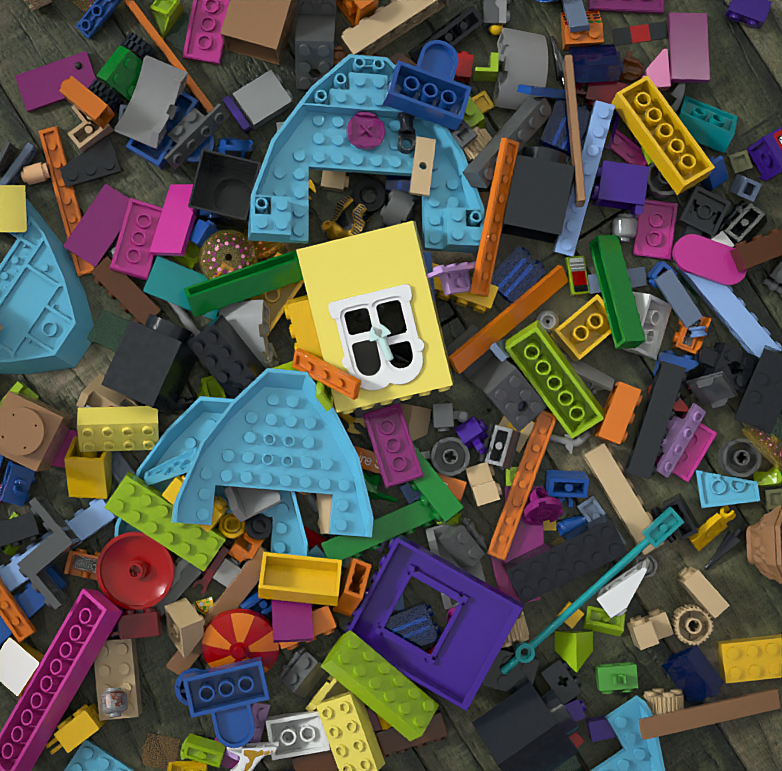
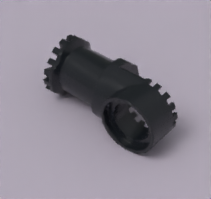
M405 112L398 114L400 129L398 130L397 148L402 154H410L416 144V132L413 128L415 116ZM407 140L412 146L404 148L401 142Z

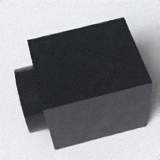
M530 146L523 148L522 155H517L501 233L552 244L557 242L562 235L575 166L567 165L568 155L544 147Z
M202 149L188 203L189 209L198 219L210 220L214 223L248 231L250 197L262 166L261 162Z
M149 314L145 325L130 320L101 385L147 406L172 414L197 359L196 354L186 343L193 332L152 314Z
M531 682L472 722L501 771H553L579 752L569 737L580 729L553 689L540 696Z

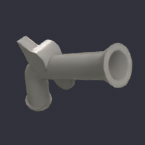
M586 430L575 440L571 439L569 434H565L564 437L551 434L549 441L564 444L565 448L572 454L573 447L581 446L592 436V433Z

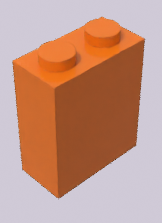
M73 76L62 82L61 89L59 90L61 94L72 105L104 129L115 116L111 108Z
M355 558L352 559L341 577L338 604L333 606L332 611L349 617L352 615L363 598L371 564Z

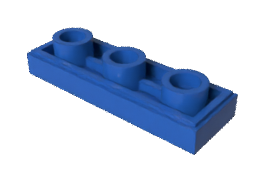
M95 0L76 27L88 39L92 40L122 0Z

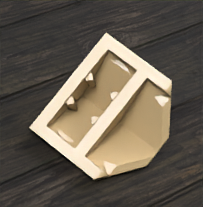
M401 404L412 441L427 435L432 409Z

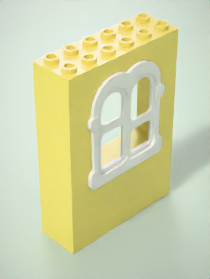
M416 221L296 250L323 359L325 362L361 380L359 396L355 400L331 388L336 412L342 411V414H349L358 407L365 410L373 408L375 403L379 402L381 405H387L396 398L404 401L411 399L413 394L419 393V396L431 394L432 390L438 389V392L450 389L454 383L430 279L426 276L428 271ZM399 300L407 331L387 337L386 340L388 345L409 341L413 352V360L405 368L394 367L390 361H386L380 344L376 341L381 360L380 370L372 376L363 375L357 368L352 345L369 340L370 331L350 335L344 315L348 311L367 308L375 334L381 338L382 330L379 326L380 321L376 307L381 303Z

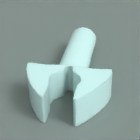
M379 324L382 330L380 338V336L375 334L374 328L371 327L370 342L374 340L379 342L386 361L393 360L394 357L386 340L387 335L391 334L390 330L384 325Z

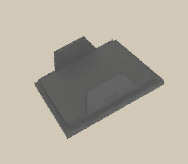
M723 371L686 381L701 405L711 404L712 408L725 406L729 398L738 396Z

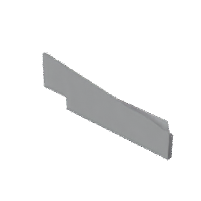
M561 350L592 394H596L597 391L604 389L612 391L614 385L612 377L581 360L574 363L567 353Z

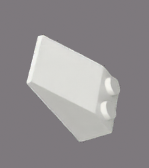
M648 557L600 589L597 600L610 618L615 615L619 617L627 611L626 608L647 571L650 561Z
M318 711L286 713L269 716L266 719L269 742L279 741L276 752L271 754L272 760L330 750V744Z

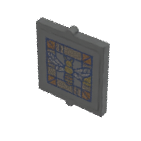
M6 141L0 153L1 178L8 171L18 151L15 144Z

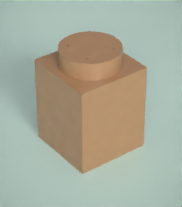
M230 0L220 32L226 49L281 66L297 14L298 0Z
M8 391L0 407V455L36 472L50 470L75 417L25 393Z

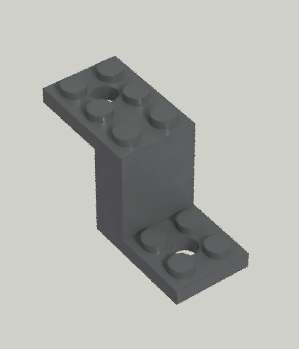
M298 0V18L295 34L296 89H310L311 86L334 68L337 28L336 0ZM317 69L320 73L313 74L310 70Z
M472 324L446 348L448 356L479 332L476 326ZM491 349L487 350L462 372L479 392L496 405L518 432L547 407L520 371L507 360L500 361ZM525 401L524 407L518 409L519 403Z
M45 496L34 497L29 502L32 506L30 508L37 517L40 516L44 520L43 525L49 532L53 531L54 533L17 565L20 567V573L25 578L28 577L31 580L33 589L37 593L41 592L45 597L44 601L47 606L56 610L65 606L70 600L48 575L46 570L81 542V540Z

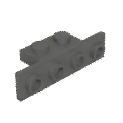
M219 103L206 116L194 108L167 134L177 145L164 159L176 170L230 115Z

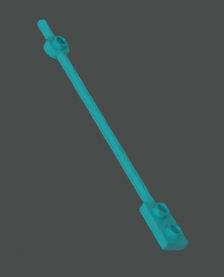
M672 507L667 508L641 532L645 538L530 643L521 642L517 644L514 649L515 656L500 669L503 674L506 675L519 662L529 663L535 656L534 649L650 544L654 548L658 547L680 527L684 521ZM522 649H527L525 654H521Z

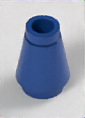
M580 515L562 518L556 525L559 534L562 536L587 522L585 517Z

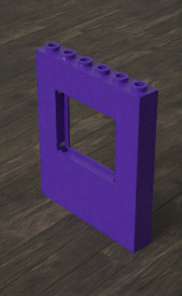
M399 535L397 538L393 537L388 546L390 549L388 555L384 554L379 563L381 566L379 572L375 571L370 580L372 582L370 589L366 588L364 591L361 606L358 605L352 614L354 616L352 623L348 622L343 632L346 633L351 630L403 675L467 711L525 604L402 535ZM411 576L459 602L431 654L384 628Z

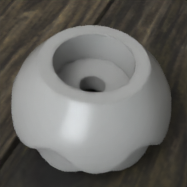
M544 310L535 319V321L539 320L548 334H551L559 327L558 315L553 311Z
M649 554L639 555L633 563V566H635L645 558H649V565L643 578L654 576L658 566L657 561Z

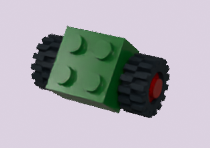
M133 32L129 33L122 42V46H118L96 75L107 86L94 79L88 87L113 112L123 101L117 94L130 102L140 76L144 57L156 58L158 52L150 44Z

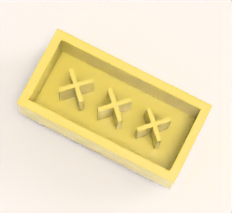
M150 406L78 408L77 431L80 452L152 450L159 441L158 409Z
M349 691L325 699L316 705L339 771H378L385 765L365 705L357 696Z

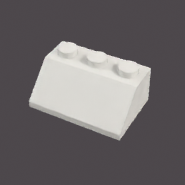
M633 292L637 311L640 315L641 326L645 334V341L637 348L623 350L657 360L672 307L669 303L651 294Z

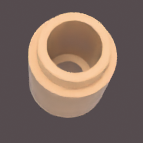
M42 162L24 166L23 171H21L22 180L24 183L27 182L28 185L47 181V178H51L47 163L42 164Z

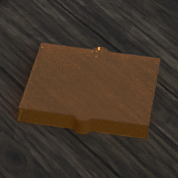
M147 732L145 744L142 747L143 753L140 764L168 770L169 763L175 762L176 757L179 756L180 739Z

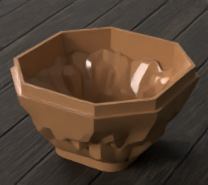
M781 505L775 507L771 512L764 514L759 522L748 526L746 531L747 558L749 563L755 565L767 578L776 580L780 584H782Z

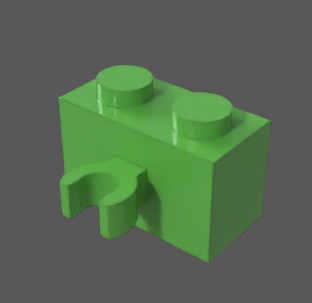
M634 662L595 665L597 689L602 691L603 694L614 693V690L632 692L634 688H638L637 666Z

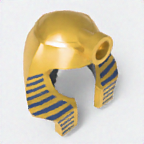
M345 196L337 202L332 221H325L321 228L324 232H327L330 241L361 234L366 224L372 219V213L362 217L367 208L359 204L352 211L354 222L349 223L346 218L345 208L353 199Z

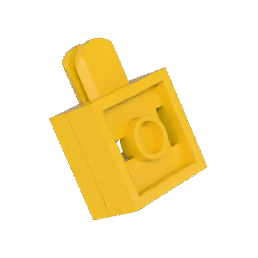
M94 703L90 706L87 704L83 705L72 714L74 718L70 715L57 726L58 731L54 733L55 738L45 746L49 748L55 742H60L50 751L51 755L62 747L69 753L107 722V720L99 721V710Z

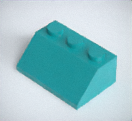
M686 95L677 113L679 119L698 144H703L714 151L725 153L735 134L738 116Z

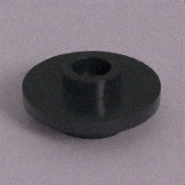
M258 513L246 520L245 530L252 539L263 540L270 535L272 524L267 516Z

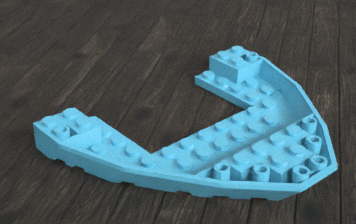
M349 54L311 86L271 139L250 197L248 240L308 243L309 170L398 176L412 175L414 150L410 154H402L397 148L398 130L400 129L398 114L403 113V111L383 105L391 75L395 68V65L387 57ZM367 111L374 113L384 123L386 131L384 139L373 150L358 149L347 138V124L359 112ZM415 116L413 128L415 129L416 137L436 139L429 197L422 196L423 250L478 253L485 220V209L477 187H471L462 173L468 166L465 154L453 139L447 127ZM407 140L401 142L404 148L412 146Z

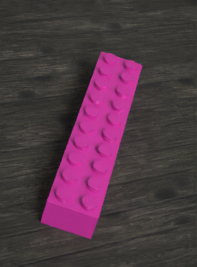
M82 589L1 730V771L32 770L122 614V611L100 591Z

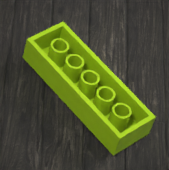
M536 320L506 340L504 348L572 439L604 419V409L539 320Z
M128 471L104 508L204 572L225 542L226 537L216 527L206 532L198 524L171 522L174 505L161 496L163 494L161 491L151 485L147 486L144 480Z
M351 630L339 637L321 665L325 671L409 741L423 735L439 707L438 703Z

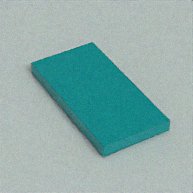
M157 256L143 292L191 311L184 288L212 278ZM219 309L207 312L201 316L214 320Z

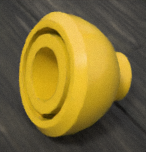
M227 513L219 522V530L226 538L236 539L245 532L246 521L240 522L233 513Z

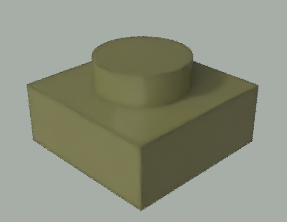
M747 150L727 157L733 175L753 168Z
M782 488L763 490L766 510L782 505Z

